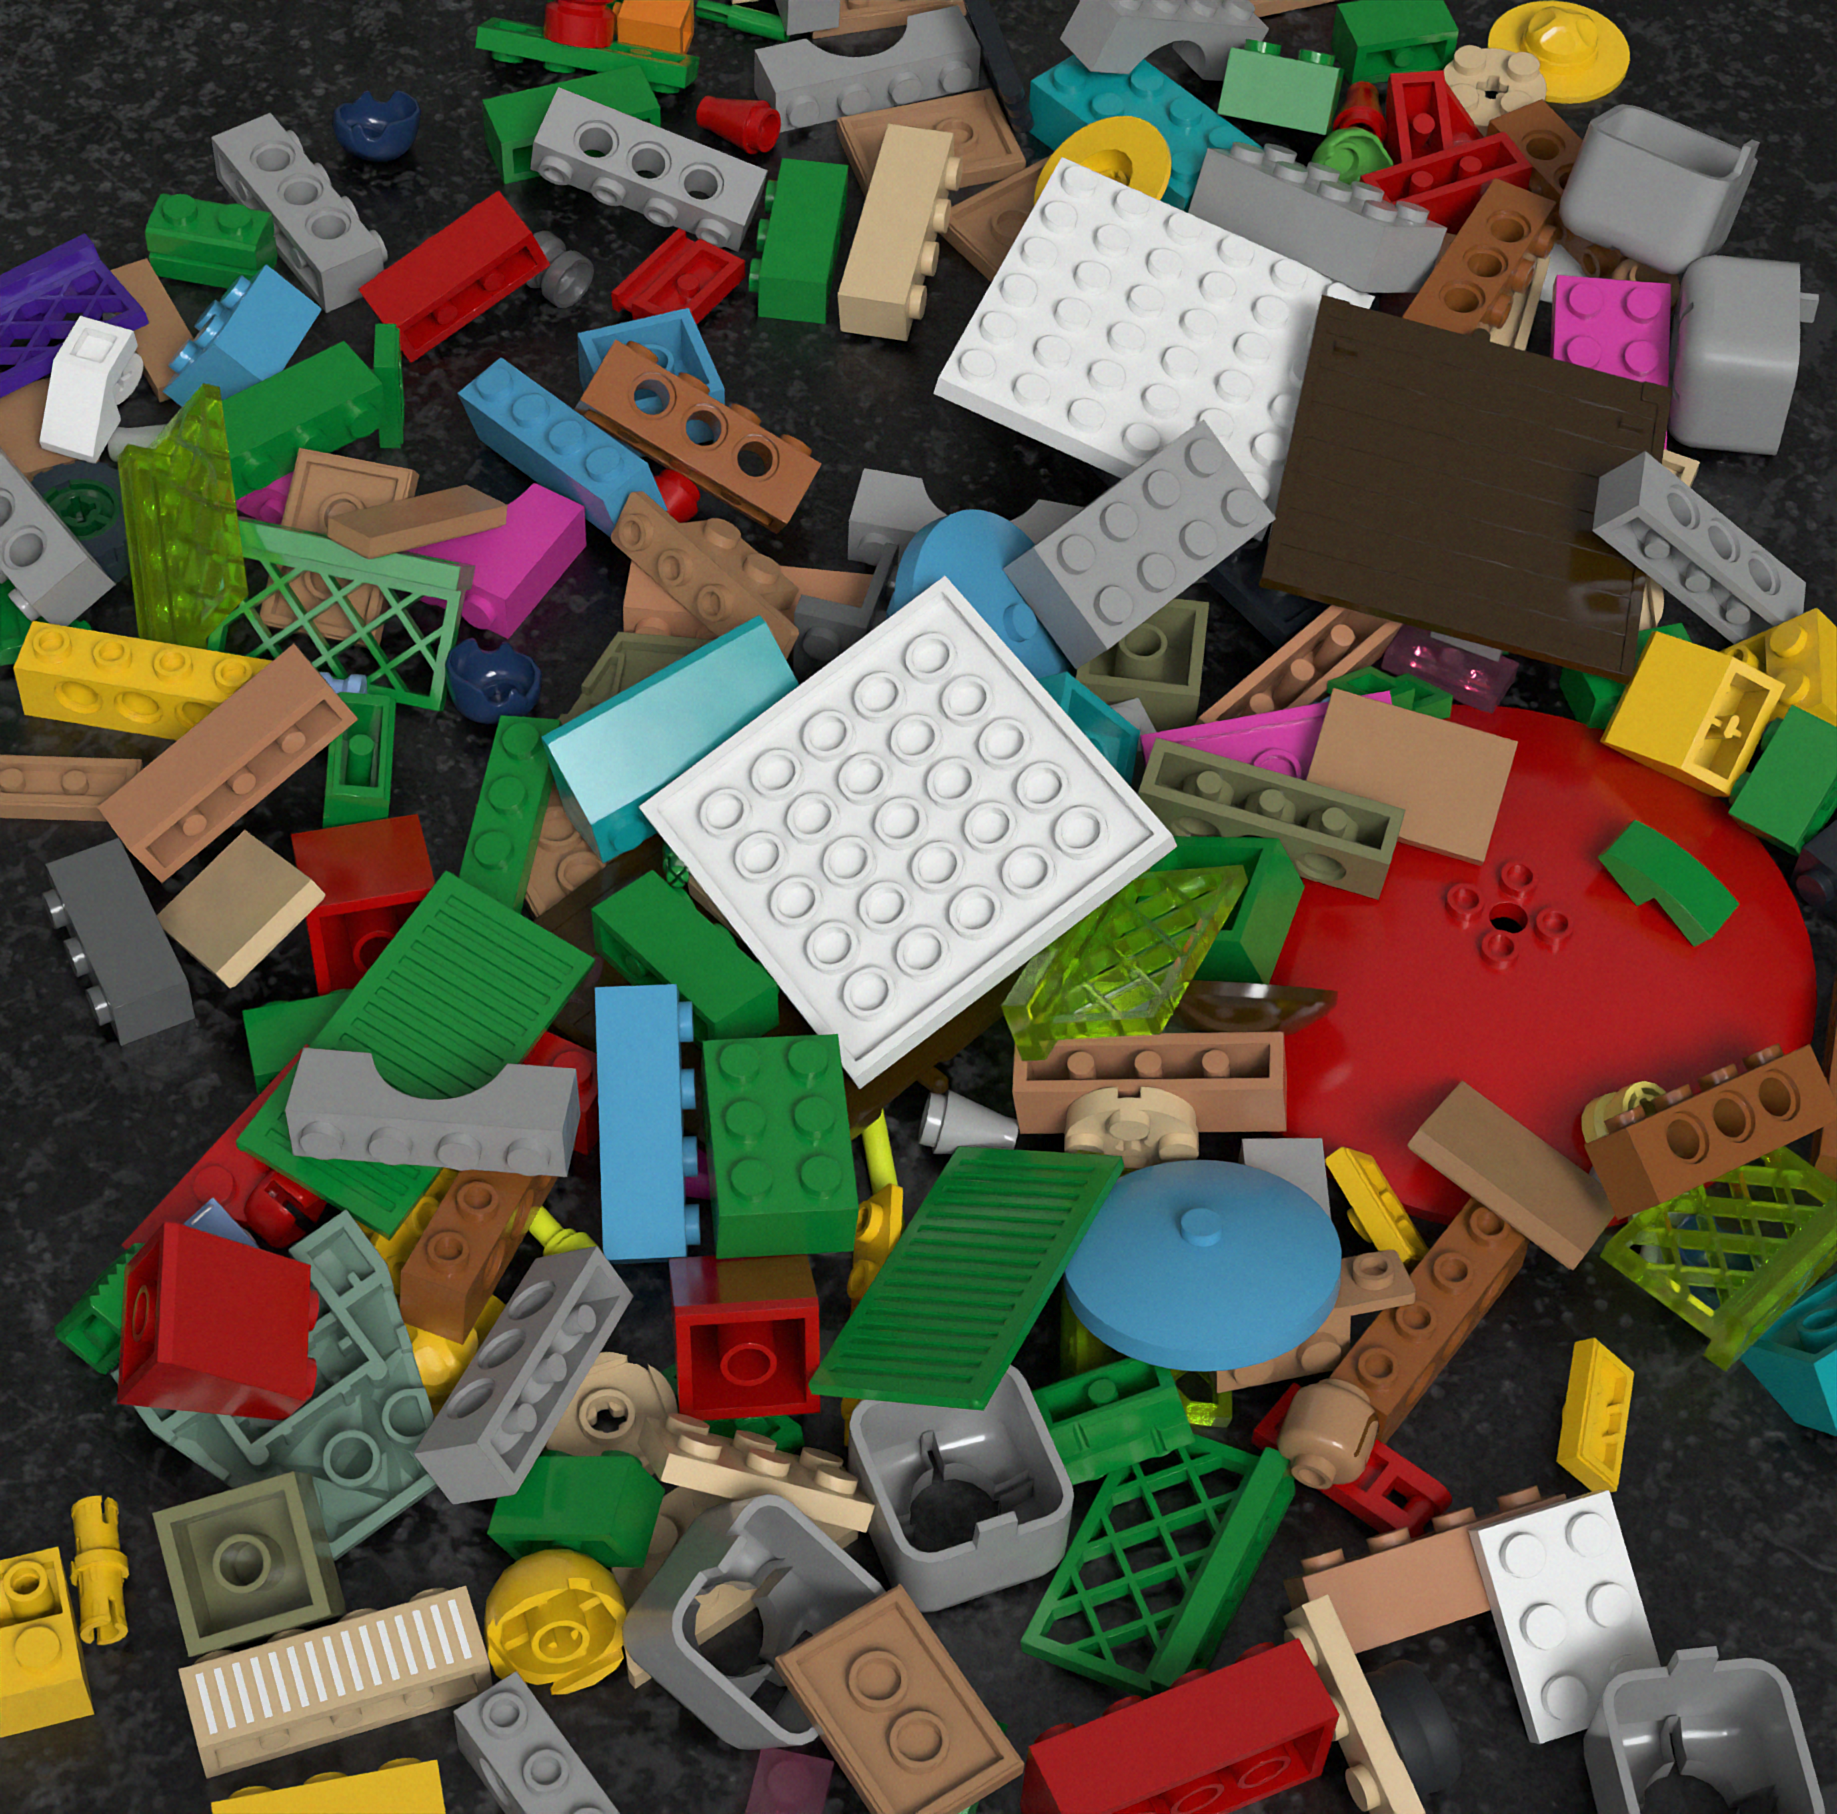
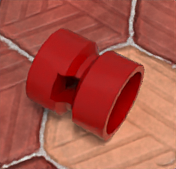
M553 0L547 3L545 7L543 36L553 42L575 47H610L613 44L616 14L606 4L615 0Z

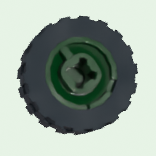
M75 461V463L64 465V463L52 466L53 469L43 473L41 471L35 475L30 483L115 584L122 581L121 578L128 573L131 575L138 569V563L141 559L145 560L149 552L148 543H151V531L144 494L141 495L140 486L135 479H129L127 473L120 468L116 470L109 467V464L97 462L95 464L87 463V461Z

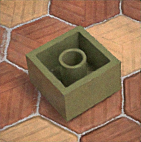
M1172 599L1107 651L1077 668L1076 679L1109 706L1139 698L1156 732L1194 726L1200 695L1209 602Z
M292 1471L152 1513L189 1657L204 1656L219 1650L233 1649L273 1637L283 1631L300 1629L347 1614L311 1474Z

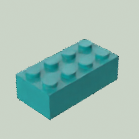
M1074 54L1031 80L1029 108L1033 116L1034 126L1029 132L1053 151L1081 128L1109 117L1133 116L1141 118L1156 127L1169 146L1172 160L1170 179L1160 201L1186 213L1189 211L1208 148L1231 149L1233 142H1240L1263 150V147L1145 59L1129 74L1092 72Z

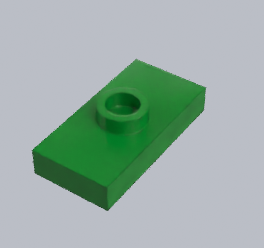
M375 324L374 369L370 370L383 383L387 425L379 428L380 448H401V444H404L405 401L400 330L396 324Z

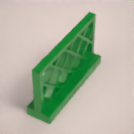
M223 517L219 541L226 543L207 650L240 655L226 652L224 649L228 626L243 615L247 616L264 643L247 655L241 656L259 658L267 651H270L274 659H276L283 653L278 644L304 627L322 654L321 657L311 664L316 669H319L328 663L334 674H330L334 679H347L349 675L336 656L363 639L381 667L367 677L368 694L390 696L396 699L397 703L434 711H444L448 690L445 663L448 652L456 646L466 590H471L475 565L409 551H401L368 560L331 541L327 534L247 517ZM241 557L261 561L275 582L250 600L237 582ZM276 564L295 569L283 576ZM307 571L319 573L333 596L309 612L306 611L289 585ZM335 577L354 581L342 589ZM366 583L378 585L392 606L391 609L367 625L347 597ZM393 589L413 594L401 601ZM278 591H281L298 617V620L273 636L255 610V607ZM424 596L447 600L443 626L425 638L406 608ZM233 598H235L240 607L231 612ZM339 603L357 632L331 649L313 620ZM397 615L416 644L392 661H389L371 632ZM440 639L436 655L430 645ZM419 652H422L434 670L430 695L409 691L395 670ZM386 675L393 687L376 684L375 682Z
M1193 1433L1196 1442L1175 1449L1181 1463L1179 1465L1145 1477L1139 1463L1109 1472L1020 1641L1022 1652L1129 1694L1141 1696L1142 1699H1148L1168 1691L1170 1685L1175 1680L1188 1672L1197 1669L1209 1670L1295 1495V1483L1291 1472L1290 1460L1283 1457L1278 1450L1266 1447L1262 1456L1259 1457ZM1220 1468L1244 1475L1237 1490L1210 1500L1198 1477ZM1132 1473L1134 1481L1126 1483ZM1188 1480L1199 1504L1162 1516L1152 1492ZM1142 1496L1152 1520L1115 1533L1109 1520L1113 1507ZM1225 1513L1221 1523H1219L1216 1516ZM1206 1520L1214 1536L1209 1547L1180 1557L1169 1532ZM1103 1529V1532L1106 1537L1097 1540L1101 1530ZM1159 1536L1170 1561L1133 1574L1122 1549ZM1113 1553L1123 1578L1085 1591L1079 1577L1083 1564ZM1197 1570L1192 1581H1190L1187 1573ZM1177 1577L1185 1594L1180 1604L1150 1615L1140 1590ZM1073 1586L1076 1594L1067 1597L1070 1589ZM1130 1594L1141 1619L1103 1632L1092 1607ZM1080 1611L1084 1612L1093 1634L1089 1638L1069 1645L1046 1638L1055 1620ZM1167 1628L1161 1640L1158 1631ZM1148 1635L1155 1654L1145 1674L1116 1664L1110 1648ZM1100 1652L1102 1658L1096 1657L1093 1654Z

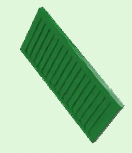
M445 871L308 1048L371 1053L375 1068L382 1079L395 1090L412 1097L443 1100L464 1096L487 1085L507 1064H522L595 966V958L458 878L454 873ZM299 1059L238 1137L236 1147L342 1212L347 1210L352 1218L390 1241L445 1167L407 1164L388 1165L381 1162L343 1159L321 1160L314 1157L293 1156L285 1109L300 1061Z
M958 1146L809 1381L808 1385L813 1395L984 1411L1125 1166L1122 1156Z

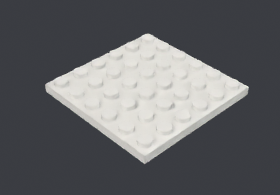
M1062 157L942 370L933 394L1122 479L1204 419L1274 515L1321 296L1323 294L1349 301L1352 305L1370 309L1375 297ZM1269 525L1254 535L1253 538L1262 541Z
M946 576L942 577L639 806L651 825L676 856L684 862V865H687L689 873L758 961L766 968L817 1035L838 1034L842 1068L859 1089L872 1081L1177 847L1170 831Z

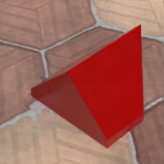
M1444 70L1393 73L1389 75L1385 119L1388 130L1384 140V149L1393 161V166L1484 138L1445 81Z

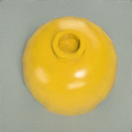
M570 1549L542 1550L522 1557L504 1570L486 1600L484 1616L485 1645L495 1674L503 1680L512 1673L517 1672L526 1685L527 1683L542 1685L554 1682L550 1688L551 1695L569 1694L595 1685L616 1670L624 1658L622 1651V1626L629 1609L615 1576L588 1554Z

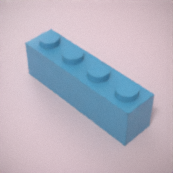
M499 358L457 393L479 440L542 487L585 507V519L609 537H611L631 492L643 491L665 511L668 510L647 462L503 358Z
M677 984L595 987L603 1255L610 1264L669 1262V1258L688 1257V1245H701L699 1204H687L686 1177H698L697 1136H684L683 1114L685 1109H696L694 1068L682 1069L681 1042L694 1041L692 1001L680 1002Z

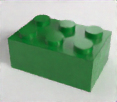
M838 1034L704 1040L702 1043L700 1092L716 1259L854 1251L859 1205Z

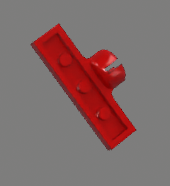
M303 1048L121 1245L125 1250L134 1243H146L164 1222L183 1225L213 1197L240 1227L252 1229L269 1245L275 1248L290 1246L306 1234L294 1223L296 1218L285 1208L288 1203L314 1224L317 1222L326 1207V1201L236 1147L238 1137L300 1059Z

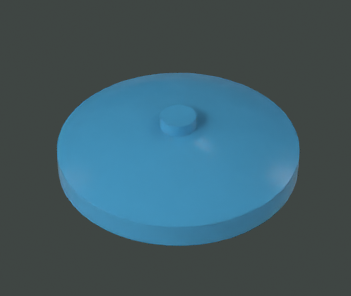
M969 509L933 520L915 534L904 551L899 564L894 591V614L942 577L946 576L1035 679L1068 672L1076 679L1077 669L1074 668L1003 571V568L1035 545L1022 530L1010 521L992 512Z
M1216 1160L1175 1161L1145 1167L1117 1179L1065 1269L1063 1282L1067 1299L1081 1323L1098 1339L1118 1352L1133 1359L1169 1369L1202 1372L1225 1371L1260 1364L1287 1353L1305 1342L1322 1326L1332 1312L1339 1295L1342 1251L1336 1229L1326 1212L1311 1196L1289 1181L1267 1171L1233 1162Z

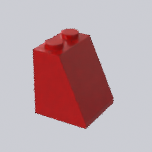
M418 814L291 834L296 868L312 879L326 894L324 899L305 917L318 996H324L339 989H354L435 885Z
M164 1222L125 1266L117 1404L277 1421L286 1420L306 1400L311 1398L316 1384V1360L314 1357H308L309 1332L315 1327L319 1311L317 1290L310 1289L311 1265L179 1223Z
M807 1254L716 1259V1255L669 1258L671 1316L679 1414L706 1421L820 1413V1395H813L808 1385L820 1366L818 1296Z

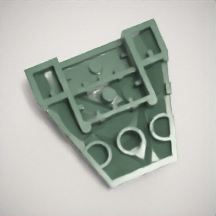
M344 1210L288 1249L291 1259L311 1265L310 1289L317 1290L319 1295L317 1321L314 1329L309 1332L308 1357H314L317 1365L316 1384L309 1400H306L300 1408L284 1421L134 1406L154 1435L176 1448L203 1467L208 1473L233 1489L292 1471L311 1474L334 1561L438 1487L413 1454L435 1418L415 1361L410 1337L401 1316L391 1276L386 1262L347 1210ZM119 1368L111 1373L112 1377L114 1378L117 1384L119 1379Z

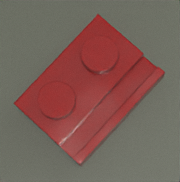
M678 228L611 292L612 309L618 312L625 309L632 313L633 320L689 308L697 325L745 278V260L701 238L694 242L686 238L685 230Z

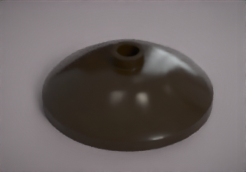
M1140 978L1138 982V993L1150 1007L1175 1026L1192 1033L1284 1032V1036L1296 1034L1327 1016L1337 1006L1338 991L1316 988Z

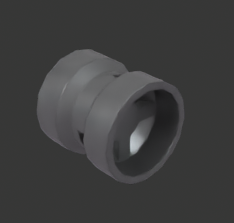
M537 232L533 236L551 265L525 284L531 288H542V295L558 308L572 306L587 291L593 278V264L577 251H566L563 241L551 232Z

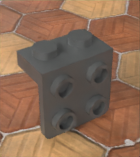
M885 543L861 608L801 594L794 612V625L798 628L799 635L794 643L793 674L799 685L886 620V611L895 591L896 576L899 568V545Z

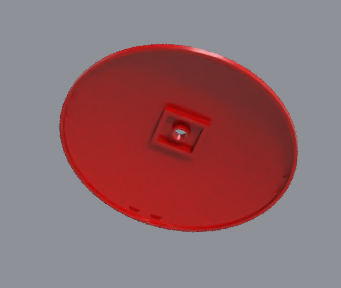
M1452 705L1450 717L1442 719L1518 741L1483 864L1479 866L1397 841L1379 900L1300 877L1305 887L1269 985L1338 991L1337 1006L1327 1016L1296 1034L1284 1036L1287 1069L1286 1131L1268 1132L1275 1139L1322 1138L1324 1159L1341 1147L1371 1155L1407 1214L1444 1225L1451 1224L1472 1196L1411 1151L1407 1145L1418 1129L1462 1080L1589 1174L1593 1164L1584 1147L1587 1143L1582 1132V1114L1586 1105L1593 1099L1605 1094L1618 1092L1621 1088L1642 1081L1655 1083L1666 1093L1689 1084L1693 1095L1702 1091L1696 1079L1733 1063L1738 1073L1741 1074L1747 1071L1742 1061L1743 1058L1779 1043L1784 1054L1809 1044L1811 1046L1817 1010V985L1810 937L1791 889L1781 870L1760 840L1754 834L1738 826L1728 813L1730 808L1717 797L1710 796L1649 768L1601 743L1600 740L1605 732L1604 730L1596 727L1588 728L1586 724L1564 717L1519 708L1490 705ZM1637 820L1675 842L1707 868L1739 903L1738 907L1711 939L1694 947L1655 898L1636 906L1599 860L1598 856L1627 823ZM1498 917H1507L1519 923L1523 930L1513 934L1508 931L1497 930L1492 925L1491 920ZM1325 1163L1326 1176L1337 1182ZM1725 1174L1713 1180H1710L1696 1188L1702 1191L1711 1186ZM1615 1215L1606 1227L1628 1222V1217L1618 1220Z

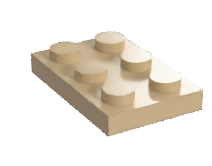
M670 1413L666 1422L645 1417L637 1444L660 1481L734 1500H742L765 1494L779 1495L794 1504L809 1519L867 1532L875 1505L857 1486L858 1478L848 1473L845 1467H842L843 1459L810 1447H804L800 1456L775 1450L777 1443L774 1440L749 1431L737 1430L734 1439L708 1433L710 1426L707 1423L683 1414Z

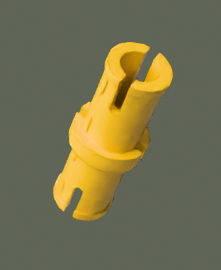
M90 1496L78 1500L71 1508L76 1557L75 1562L71 1561L69 1565L70 1579L72 1584L78 1588L81 1624L79 1631L81 1639L91 1644L94 1640V1628L97 1627V1645H107L120 1641L128 1633L123 1582L124 1578L129 1576L127 1556L120 1552L118 1533L119 1510L117 1502L113 1498L108 1497L104 1501L105 1513L102 1514V1496Z

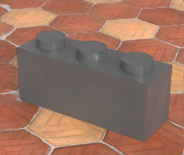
M120 838L47 863L46 868L51 890L42 893L43 902L53 927L58 929L66 926L71 936L70 939L64 940L63 943L75 975L77 977L85 974L89 975L93 987L86 989V995L98 1025L102 1026L111 1023L122 1046L194 1019L195 1015L188 981Z

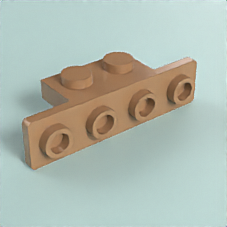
M631 492L611 534V541L717 637L760 615L767 623L787 660L799 635V630L778 610L790 609L799 588L781 573L780 566L773 559L759 554L741 538L738 528L725 520L710 518L704 521L679 523L645 492Z
M1385 1250L1341 1259L1339 1295L1332 1312L1322 1326L1305 1342L1274 1359L1244 1368L1209 1371V1376L1216 1392L1221 1393L1335 1370L1350 1352L1351 1316L1410 1305L1415 1302L1416 1289L1398 1253L1395 1250Z

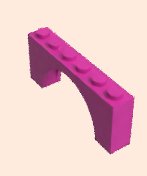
M207 470L211 497L216 499L222 506L230 510H239L261 521L281 525L294 471L273 481L263 489L256 490L233 501ZM533 483L522 495L508 504L506 525L405 551L475 565L471 590H466L461 617L476 628L488 629L509 639L586 547L585 507ZM424 596L420 599L426 604L438 605L446 609L447 600Z

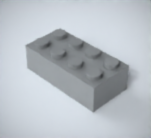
M1233 142L1231 149H1207L1188 213L1295 260L1363 293H1418L1432 273L1447 227L1428 220L1429 210L1405 201H1397L1396 205L1382 200L1385 193L1382 189L1353 181L1351 186L1338 180L1340 176L1338 170L1313 162H1309L1307 166L1295 162L1296 152L1282 146L1265 144L1262 150L1249 144Z
M1203 419L1003 568V571L1074 668L1077 669L1115 645L1276 518Z

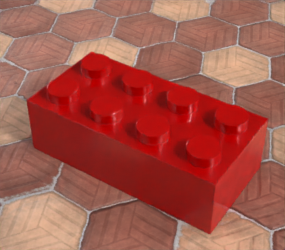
M1299 1638L1277 1647L1273 1642H1264L1243 1652L1236 1659L1235 1664L1209 1673L1207 1669L1193 1670L1175 1680L1170 1685L1168 1691L1145 1700L1137 1695L1123 1698L1109 1706L1102 1716L1096 1720L1075 1727L1073 1723H1063L1040 1734L1035 1739L1034 1744L1028 1747L1020 1808L1023 1814H1229L1322 1775L1340 1714Z

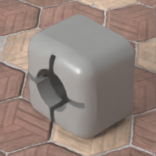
M1625 104L1617 105L1590 121L1560 200L1559 215L1564 226L1579 237L1610 250L1618 249L1621 255L1660 272L1675 275L1685 273L1691 263L1701 257L1711 256L1721 249L1726 241L1758 161L1754 156L1760 142L1752 139L1740 149L1644 108Z
M1711 255L1701 257L1689 265L1681 282L1669 346L1668 387L1672 388L1667 428L1670 436L1678 443L1697 449L1773 456L1777 454L1797 378L1800 356V322L1813 323L1819 302V294L1800 292L1799 262Z
M1012 1365L1009 1366L984 1411L865 1399L853 1410L849 1423L847 1472L858 1478L857 1486L875 1505L868 1526V1532L891 1588L901 1584L920 1613L939 1611L1041 1577L1058 1565L1065 1554L1074 1492L1070 1478L1030 1388L1017 1368ZM929 1450L933 1451L943 1481L956 1479L973 1483L987 1492L993 1502L999 1500L998 1516L976 1523L972 1541L954 1547L936 1543L922 1534L916 1524L910 1525L911 1503L922 1489L932 1485L933 1466L927 1453Z
M760 1495L707 1508L693 1520L628 1611L622 1626L623 1646L638 1666L722 1741L738 1749L746 1750L803 1745L813 1741L819 1734L789 1689L785 1692L771 1718L751 1701L750 1697L765 1679L779 1687L786 1686L778 1672L775 1671V1658L788 1651L803 1631L807 1630L815 1635L886 1593V1591L878 1581L794 1504L779 1495ZM721 1584L733 1585L741 1591L759 1588L752 1601L759 1609L764 1626L763 1645L758 1657L766 1664L750 1666L743 1674L736 1677L726 1676L712 1666L701 1654L695 1636L696 1614L701 1603L694 1597L709 1594L716 1586Z
M1716 1646L1676 1650L1668 1666L1630 1670L1617 1674L1607 1683L1583 1739L1584 1760L1597 1814L1641 1813L1645 1805V1790L1657 1779L1668 1776L1675 1762L1669 1733H1672L1673 1747L1680 1775L1694 1776L1709 1783L1724 1797L1728 1808L1739 1807L1736 1814H1825V1806L1797 1705L1786 1676L1775 1665L1762 1659L1742 1658L1717 1661L1719 1655Z

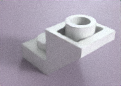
M83 316L78 318L53 360L39 441L42 449L96 464L121 421L112 389L138 347L134 331Z

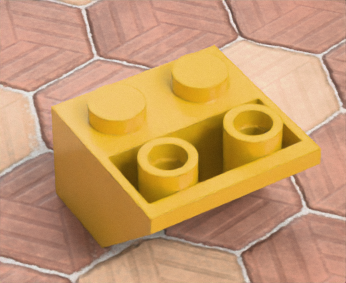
M1814 608L1719 651L1720 653L1735 657L1785 684L1768 723L1777 717L1784 719L1791 705H1794L1837 727V626L1818 608Z
M1652 631L1633 670L1632 678L1629 684L1626 685L1600 742L1649 768L1710 796L1729 797L1736 781L1745 772L1785 684L1735 657L1658 631Z
M59 1547L0 1560V1738L94 1715L82 1645Z

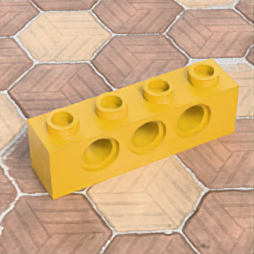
M32 621L13 669L24 715L179 740L272 661Z

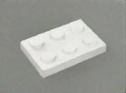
M1596 1490L1468 1530L1529 1742L1541 1744L1587 1729L1607 1683L1617 1674L1630 1670L1661 1667L1609 1490Z

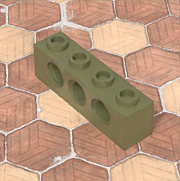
M1157 737L1138 791V796L1173 836L1279 838L1300 877L1378 900L1406 811L1402 808Z

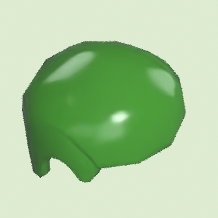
M1358 127L1339 129L1329 133L1316 149L1311 160L1313 163L1326 165L1340 172L1338 180L1350 186L1353 181L1359 182L1362 175L1393 166V161L1383 148L1379 138L1375 134Z

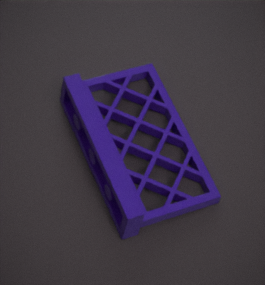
M85 233L0 275V365H15V367L0 373V398L52 372L53 360L63 343L55 347H47L51 339H66L77 322L62 321L66 313H83V317L99 321L103 313H121L101 322L132 331L149 324L144 309L100 260L94 243ZM14 339H31L27 347H10Z

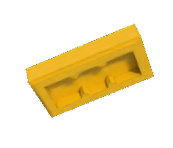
M1339 1148L1325 1159V1163L1352 1206L1347 1211L1351 1224L1368 1243L1373 1242L1378 1251L1395 1250L1410 1276L1429 1252L1428 1247L1371 1155L1350 1148Z
M1595 1337L1577 1341L1574 1344L1566 1402L1562 1409V1428L1556 1462L1592 1492L1596 1490L1615 1492L1619 1484L1634 1371Z

